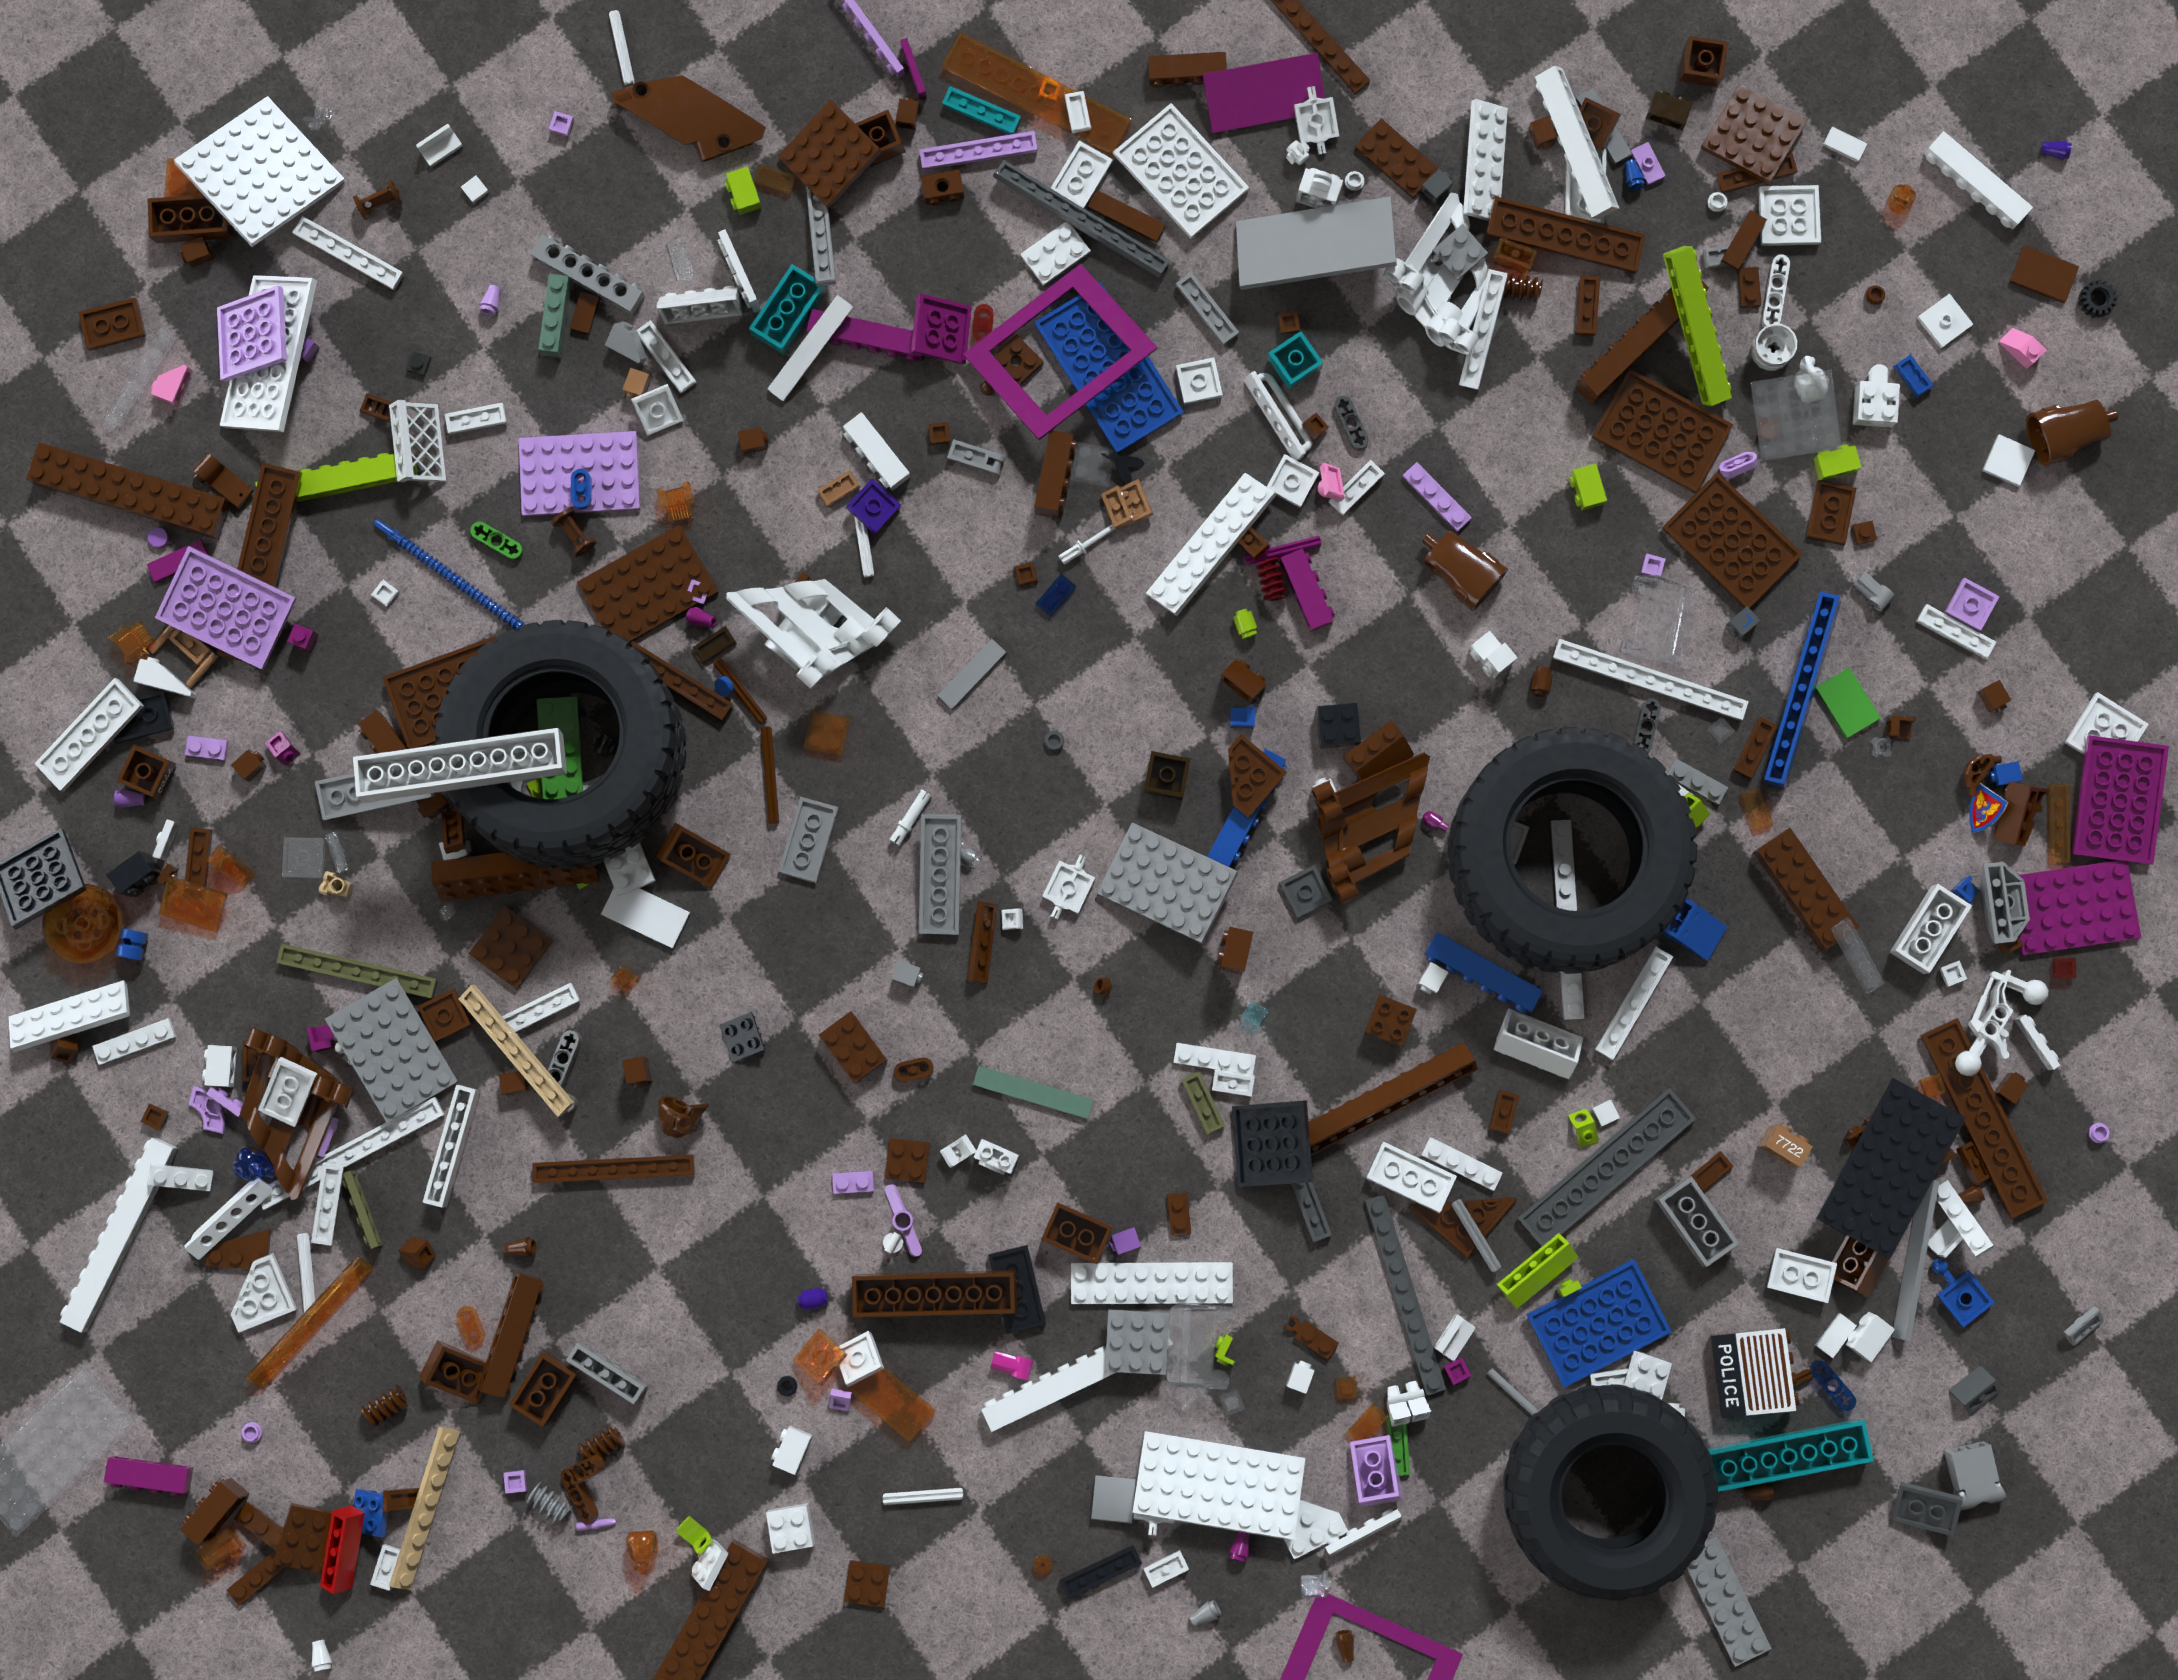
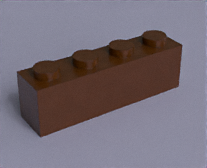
M1226 52L1148 56L1149 85H1154V87H1163L1165 84L1182 86L1185 83L1201 85L1204 83L1202 74L1227 69Z

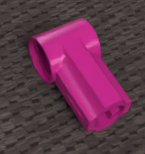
M995 1351L991 1369L1028 1380L1034 1360Z

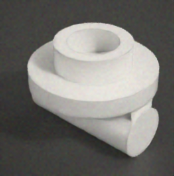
M895 1232L887 1234L883 1240L884 1250L889 1253L900 1251L903 1247L901 1235Z

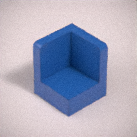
M1256 706L1231 708L1230 728L1254 729Z
M1970 875L1964 877L1951 890L1953 894L1969 904L1980 892L1971 882L1973 878Z

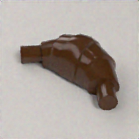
M1979 754L1967 762L1963 778L1966 788H1968L1969 797L1977 796L1976 787L1980 786L1981 781L1986 777L1994 764L2002 762L2001 756Z

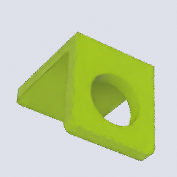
M1587 1109L1568 1115L1576 1130L1580 1148L1599 1142L1595 1121ZM1578 1116L1587 1117L1581 1122L1575 1120Z
M688 1516L676 1529V1532L694 1547L698 1555H701L713 1542L709 1532L691 1516ZM706 1539L705 1544L700 1547L701 1543Z

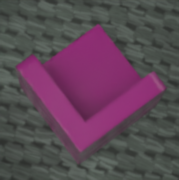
M328 1025L307 1028L312 1052L335 1048L334 1035Z

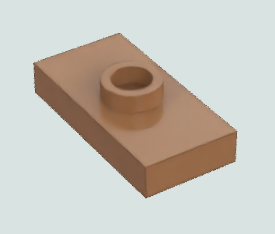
M851 470L818 489L817 492L827 508L861 488Z

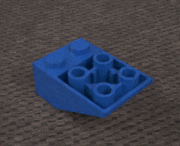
M1686 898L1682 908L1677 911V916L1661 934L1708 961L1728 927Z

